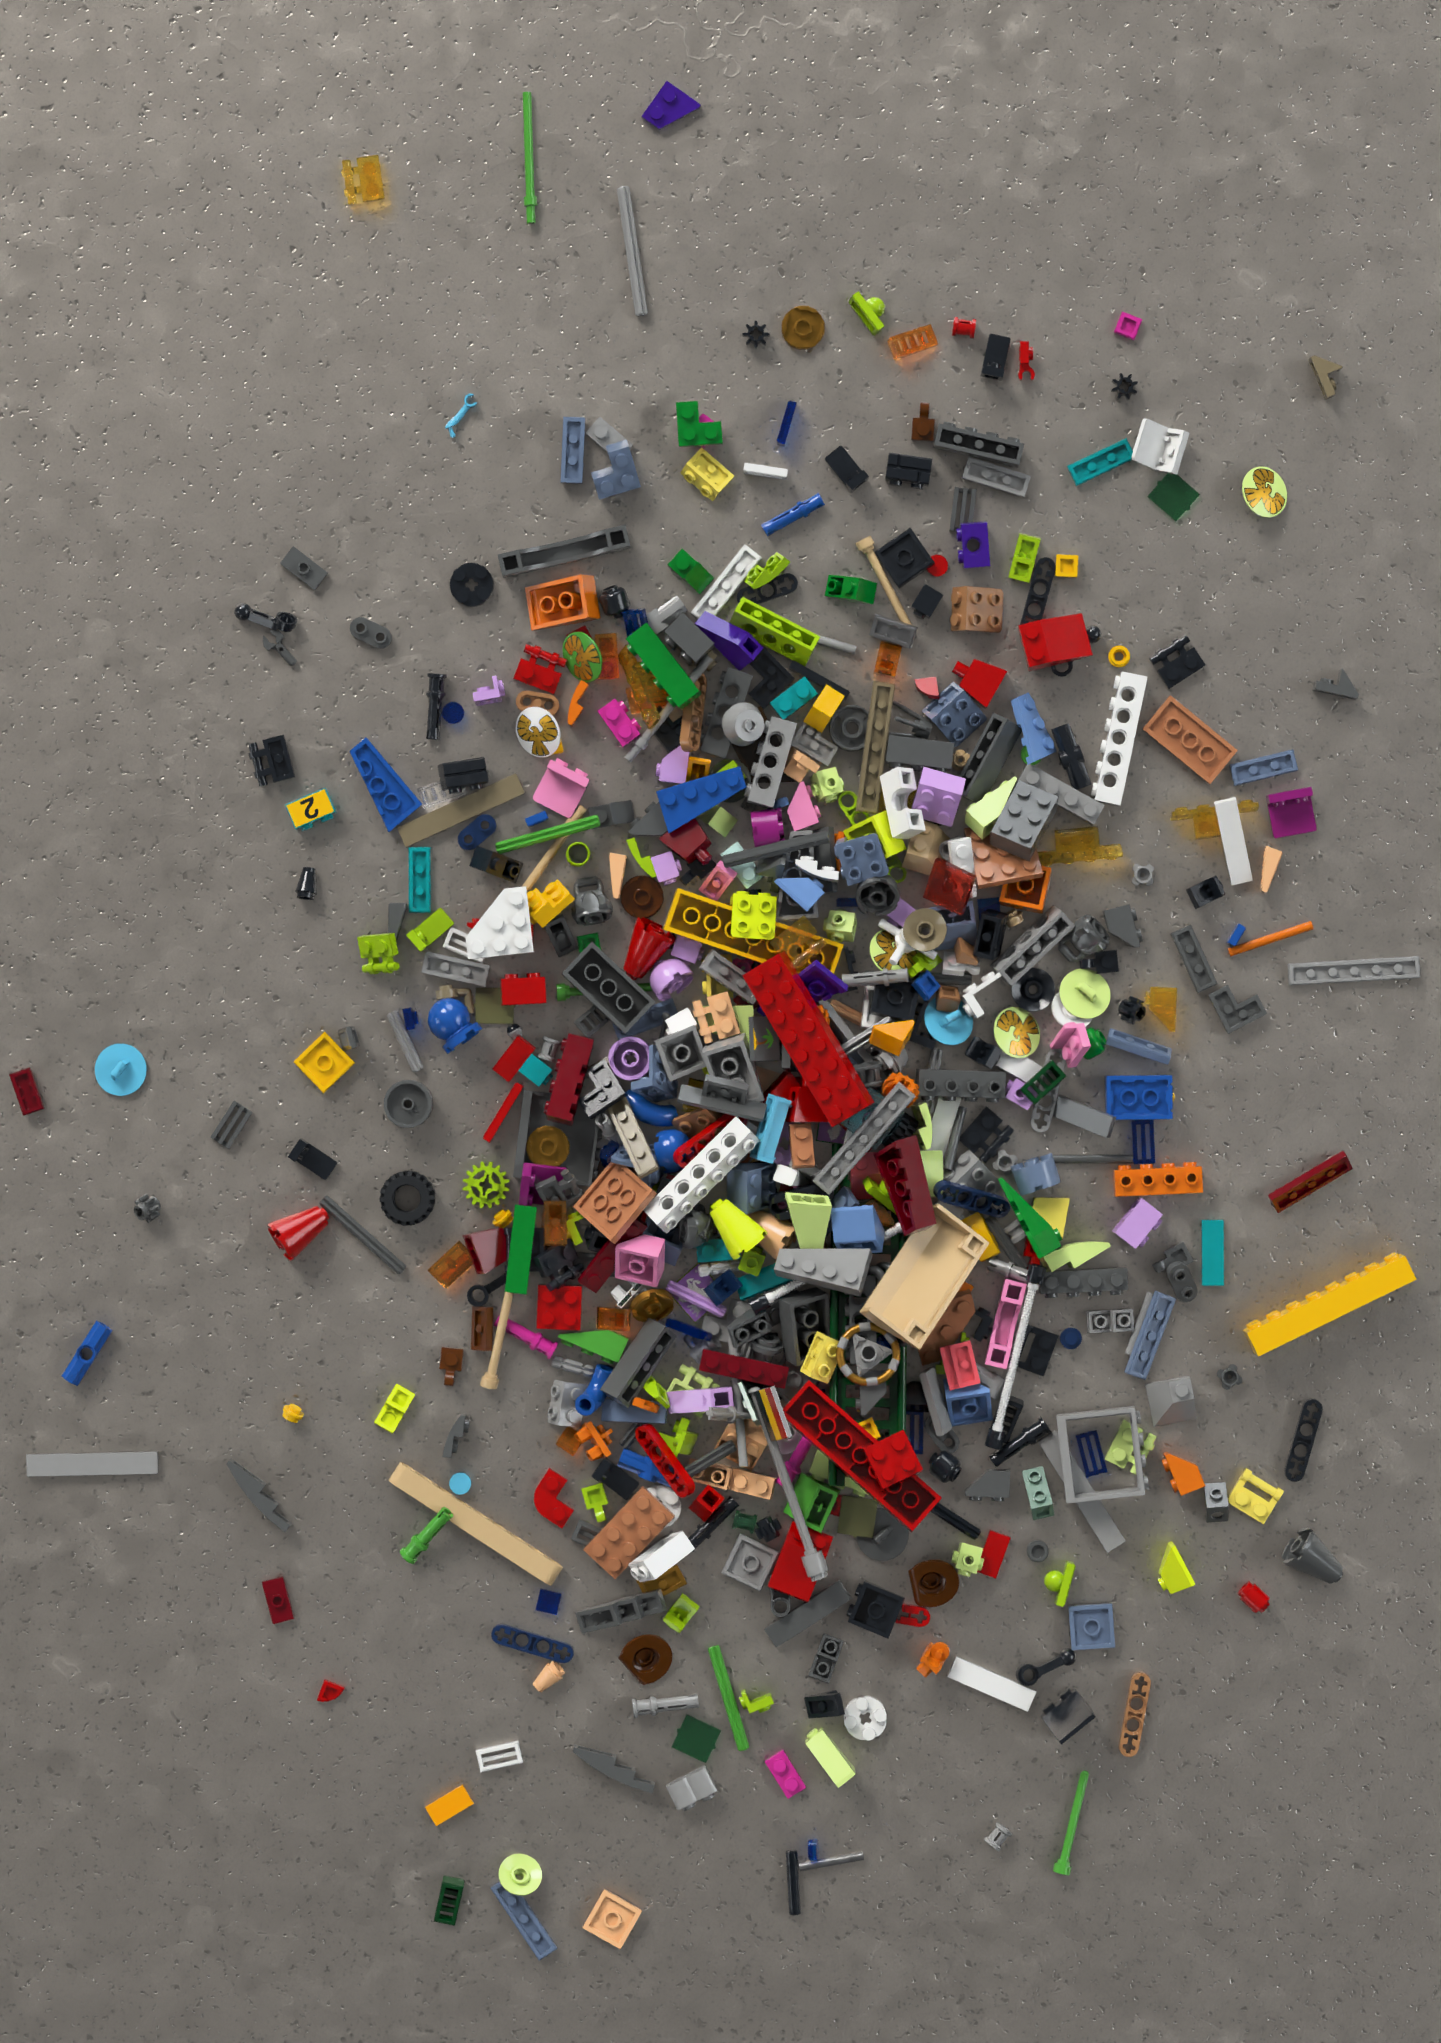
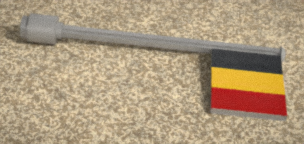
M775 1386L761 1390L759 1387H753L748 1391V1394L750 1393L762 1424L766 1441L805 1549V1556L801 1557L805 1571L812 1582L828 1576V1567L822 1550L817 1551L816 1547L814 1548L777 1443V1440L792 1437Z

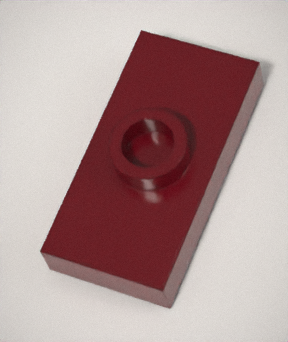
M31 1067L9 1074L23 1116L45 1109Z
M284 1576L262 1581L272 1623L277 1624L294 1619Z

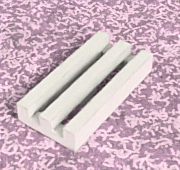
M744 463L743 470L744 474L783 480L787 479L788 469Z
M451 927L443 947L468 957L467 952L448 945L452 941L466 947V942L456 939L452 935L455 933L466 937L468 934ZM477 958L472 960H475L483 964L485 958Z
M519 1740L476 1750L480 1772L523 1763ZM515 1747L513 1751L487 1757L481 1756V1754ZM517 1755V1759L486 1766L483 1765V1762Z

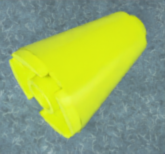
M719 1198L710 1206L712 1210L709 1213L733 1260L741 1257L739 1254L742 1251L747 1253L764 1238V1235L768 1234L763 1227L728 1199L722 1201Z

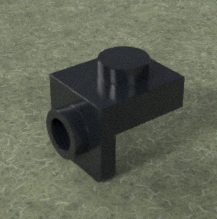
M1216 875L1186 889L1195 909L1225 895L1223 884Z
M975 1036L965 1051V1055L978 1064L992 1069L998 1063L1002 1050Z
M979 1306L978 1310L975 1309L976 1312L974 1314L982 1319L972 1337L981 1342L983 1338L987 1340L993 1329L989 1327L993 1318L989 1316L991 1312Z

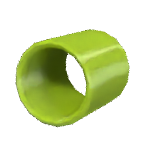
M582 842L572 843L566 851L567 861L576 867L583 866L590 858V850ZM575 845L584 847L587 851V859L580 864L572 862L569 858L571 847Z

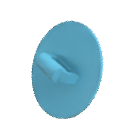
M936 998L928 1003L924 1012V1022L927 1031L936 1041L945 1045H957L964 1042L970 1036L973 1029V1017H969L962 1006L965 1004L962 1000L958 1010L954 1012L936 1010Z
M114 1044L105 1048L95 1063L97 1082L106 1092L116 1096L129 1095L138 1090L143 1084L147 1073V1066L143 1055L135 1047L128 1044Z

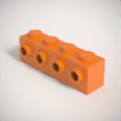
M1183 1162V1167H1175V1163H1161L1162 1168H1153V1164H1140V1169H1131V1165H1118V1170H1113L1114 1196L1203 1193L1202 1166H1197L1196 1162Z

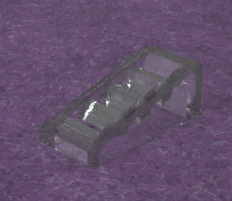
M440 781L417 789L424 809L467 795L466 788H462V792L450 794L447 797L446 792L441 789ZM434 787H438L442 799L438 800ZM426 790H429L433 802H430Z

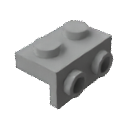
M554 1380L551 1388V1404L547 1413L548 1423L581 1428L583 1415L576 1410L575 1401L577 1397L584 1393L587 1384Z

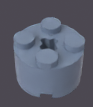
M1052 1153L1040 1156V1160L1039 1157L1028 1159L1024 1162V1165L1022 1162L1010 1166L1020 1196L1061 1183Z

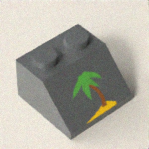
M749 1017L750 1061H782V1042L768 1018Z

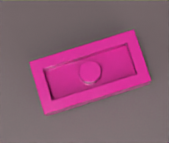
M784 1750L765 1760L766 1765L788 1799L806 1788L805 1783Z

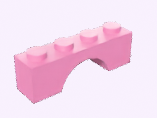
M1004 1278L984 1364L1007 1369L1014 1331L1027 1286L1026 1283Z

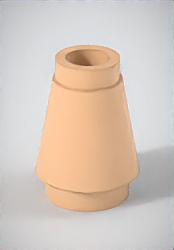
M556 1661L547 1663L533 1682V1686L542 1693L563 1679L564 1669Z

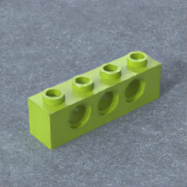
M744 597L741 598L729 622L749 632L760 644L803 666H806L820 636Z

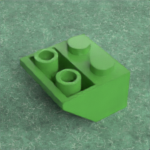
M801 1472L793 1489L806 1526L821 1533L841 1490ZM787 1502L783 1512L793 1518L789 1503Z

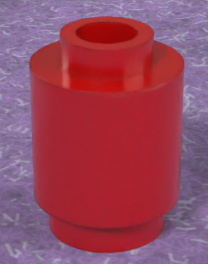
M1250 1581L1244 1584L1237 1593L1240 1596V1600L1254 1613L1258 1611L1262 1613L1270 1605L1268 1602L1270 1597L1255 1583L1252 1584Z

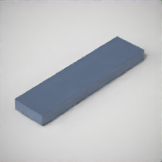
M1158 1291L1154 1292L1125 1368V1373L1146 1380L1176 1298Z
M500 1881L491 1887V1890L539 1961L558 1948L523 1896L509 1893L503 1888Z

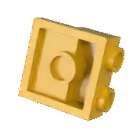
M558 879L548 884L543 893L537 888L527 893L530 922L533 925L538 923L543 928L575 900Z

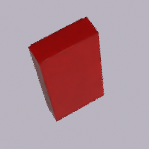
M518 1035L492 1070L510 1082L536 1047Z
M993 1530L989 1531L981 1558H984L981 1571L977 1570V1572L996 1579L1011 1537Z

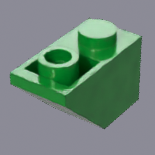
M829 575L825 596L856 603L874 604L877 583L862 578Z

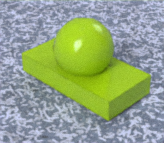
M859 291L852 295L848 303L872 335L875 336L884 328L883 323L879 319L885 311L884 302L877 297H871L866 301Z
M867 1176L862 1181L867 1193L896 1214L884 1181L882 1180L879 1185Z
M1066 1561L1063 1574L1058 1570L1048 1572L1044 1578L1045 1587L1052 1592H1057L1055 1604L1061 1607L1065 1606L1076 1567L1070 1561Z

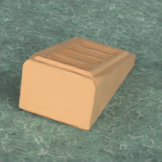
M1265 846L1260 883V892L1263 893L1268 892L1283 854L1282 851L1269 846Z
M610 853L613 898L619 899L627 856Z

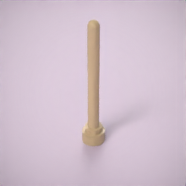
M869 536L855 543L858 550L866 554L899 620L912 625L873 550V544L875 543L872 537Z
M505 1292L488 1372H485V1375L482 1376L480 1383L484 1388L497 1389L499 1379L496 1372L514 1293Z

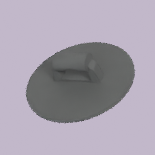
M880 1508L877 1509L873 1538L857 1536V1542L860 1549L868 1557L874 1560L887 1561L894 1559L903 1552L908 1542L909 1532L886 1509Z

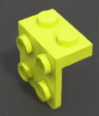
M736 891V894L733 893L730 897V906H732L731 936L734 938L772 940L775 937L777 897L771 896L770 893H758V895H749L747 891Z

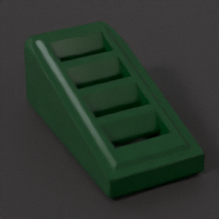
M1050 1060L1020 1090L1035 1105L1059 1084L1066 1075L1053 1060ZM1048 1069L1055 1075V1080L1046 1072ZM1042 1074L1051 1083L1049 1086L1040 1078ZM1036 1080H1037V1081L1040 1083V1085L1044 1088L1043 1091H1041V1090L1035 1085L1034 1082H1035ZM1029 1086L1037 1092L1038 1096L1036 1098L1027 1089Z
M443 1876L434 1922L455 1926L465 1880ZM444 1894L453 1895V1896H457V1897H456V1898H451V1897L444 1896ZM442 1903L452 1904V1905H455V1906H454V1907L445 1906V1905H442ZM440 1911L453 1913V1916L440 1914Z

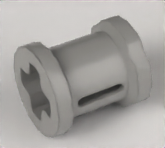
M543 1036L544 1043L537 1057L555 1063V1055L558 1046L562 1042Z
M997 1822L995 1824L996 1828L984 1840L994 1849L1000 1851V1846L1008 1836H1012V1833Z

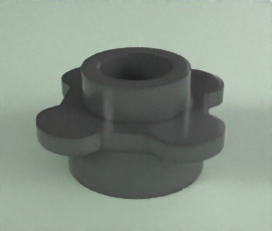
M1234 1364L1217 1372V1376L1222 1381V1387L1226 1390L1235 1384L1239 1385L1242 1383V1377L1239 1376L1237 1366Z

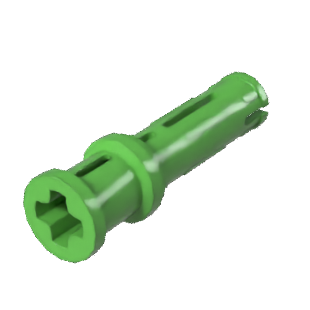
M442 1507L421 1533L413 1535L411 1542L400 1550L403 1559L414 1564L420 1553L429 1548V1542L453 1517L448 1508Z

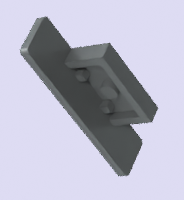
M708 1074L705 1076L703 1089L684 1084L681 1085L677 1100L678 1103L763 1122L767 1107L765 1103L746 1099L749 1084Z

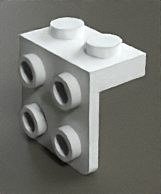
M1145 418L1142 420L1132 453V460L1155 471L1177 475L1190 433L1184 430L1167 428Z
M991 971L981 978L983 982L976 986L974 983L962 990L964 995L961 998L965 1003L962 1007L969 1017L979 1018L985 1014L973 994L1001 977L1000 972L995 974Z

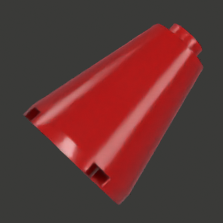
M638 917L635 922L623 966L626 974L633 980H637V978L642 979L676 940V936L672 932L668 931L665 933L662 925L644 917L641 919Z
M318 1206L270 1222L267 1224V1227H269L268 1231L278 1248L286 1251L283 1254L288 1261H292L328 1225L327 1220L330 1217L324 1208L320 1209Z

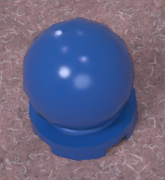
M443 998L437 1001L431 1007L428 1014L429 1028L437 1038L446 1040V1044L442 1048L447 1054L453 1052L454 1048L460 1043L463 1045L479 1033L478 1031L483 1029L478 1022L470 1023L471 1014L467 1006L453 998Z

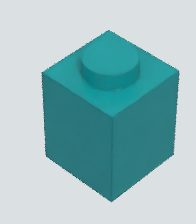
M533 1053L518 1070L538 1087L541 1084L546 1086L553 1077L551 1074L553 1069Z

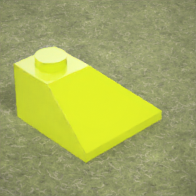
M1172 1541L1169 1542L1159 1569L1161 1578L1158 1579V1582L1163 1591L1168 1590L1170 1594H1173L1196 1584Z

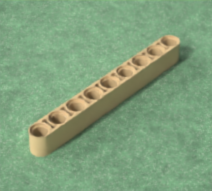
M403 1462L398 1464L389 1478V1482L436 1513L442 1507L448 1508L453 1514V1517L449 1520L450 1522L544 1583L552 1586L563 1569L559 1563Z

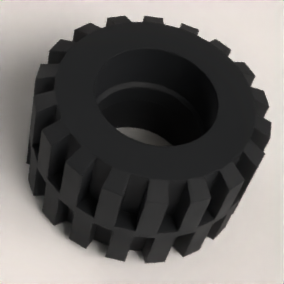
M410 1170L398 1172L386 1180L381 1188L379 1198L382 1206L381 1209L386 1214L385 1216L391 1219L392 1222L402 1226H412L425 1220L432 1212L436 1200L435 1190L427 1177L419 1174V1172ZM404 1185H411L420 1193V1203L412 1211L401 1210L395 1203L396 1191Z

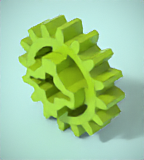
M482 1161L480 1168L474 1164L472 1166L473 1172L467 1170L466 1173L469 1175V1179H463V1182L467 1183L463 1190L469 1191L466 1198L472 1197L473 1205L480 1202V1208H483L484 1204L492 1208V1202L499 1205V1198L506 1199L503 1192L510 1190V1188L505 1187V1184L510 1182V1179H504L503 1176L507 1172L501 1173L499 1171L500 1165L493 1168V1162L490 1161L488 1166H485V1163ZM485 1170L482 1178H474L478 1172ZM493 1172L497 1174L501 1184L495 1182L492 1177ZM489 1175L488 1179L489 1183L492 1184V1188H488L484 1195V1187L480 1183L484 1182ZM472 1186L477 1187L479 1190V1197L473 1192ZM492 1191L499 1192L496 1197L487 1200L489 1193Z

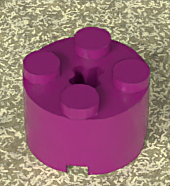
M781 808L750 812L755 847L785 840L783 838V822H778L782 821Z

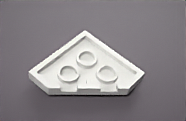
M526 886L504 889L465 937L468 959L534 952Z

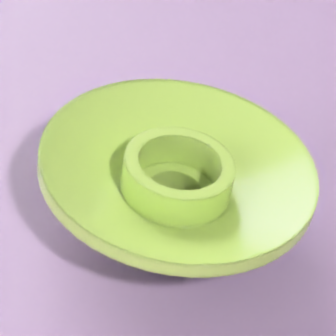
M514 1854L507 1857L501 1863L498 1876L501 1885L506 1891L513 1895L525 1896L533 1893L539 1887L542 1880V1871L537 1861L525 1854ZM520 1875L523 1880H517L515 1876Z

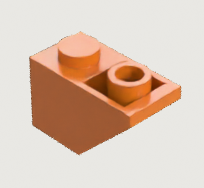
M1163 1453L1165 1459L1161 1461L1165 1471L1171 1472L1173 1479L1169 1481L1174 1493L1178 1491L1182 1496L1205 1487L1196 1464L1171 1453Z

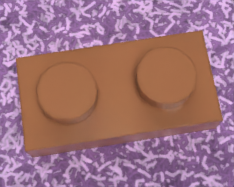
M811 1123L789 1124L792 1169L814 1168L815 1158Z

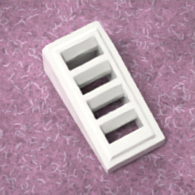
M780 1164L777 1166L773 1177L775 1182L788 1186H804L809 1184L808 1179L797 1169Z

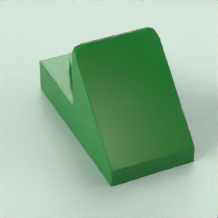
M683 549L667 564L698 594H701L714 580V577Z

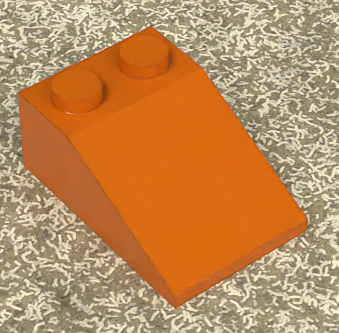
M580 574L525 587L532 631L601 619L593 575Z

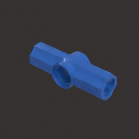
M96 1320L62 1374V1377L71 1384L78 1386L113 1330ZM84 1347L92 1350L93 1355L91 1359H85L82 1356Z
M623 1449L617 1464L618 1467L636 1473L640 1478L647 1481L658 1482L671 1488L649 1456H643L629 1449ZM669 1466L670 1472L674 1474V1468Z

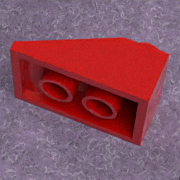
M1082 613L1018 625V632L1029 672L1093 656Z
M792 1521L767 1587L808 1603L817 1581L812 1582L811 1578L807 1576L801 1557L805 1556V1549L796 1523ZM807 1527L814 1548L816 1547L817 1551L822 1550L826 1559L833 1536Z

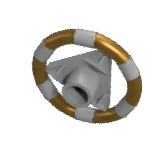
M873 1322L859 1323L850 1327L841 1336L837 1345L836 1359L841 1372L851 1382L861 1386H876L884 1383L892 1377L900 1363V1346L896 1337ZM871 1330L879 1332L891 1345L892 1350L858 1336L856 1333ZM852 1336L857 1375L852 1372L844 1358V1351ZM892 1354L888 1369L883 1374L877 1377H861Z

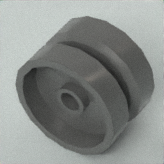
M402 1080L393 1084L384 1098V1110L387 1117L395 1125L403 1128H413L424 1123L430 1117L433 1109V1098L429 1089L423 1083L415 1080ZM411 1100L412 1106L406 1108L404 1101Z

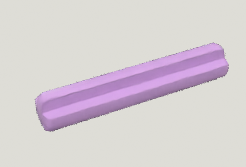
M672 1280L666 1286V1290L669 1293L720 1318H723L727 1311L725 1306L720 1304L716 1307L711 1299Z

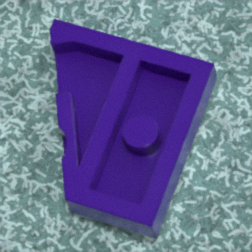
M666 81L643 113L642 118L658 130H661L670 123L678 121L685 115L700 109L701 104Z

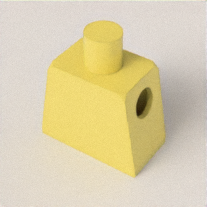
M1033 1197L1031 1207L1052 1226L1053 1230L1057 1228L1063 1239L1070 1199L1066 1197Z

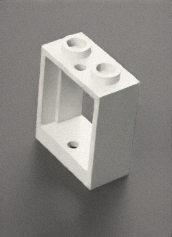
M683 1531L667 1534L628 1564L631 1569L630 1573L639 1582L655 1580L695 1548Z

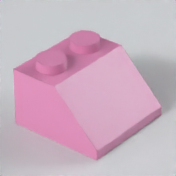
M643 1234L617 1244L615 1251V1278L657 1287L664 1271L665 1239Z

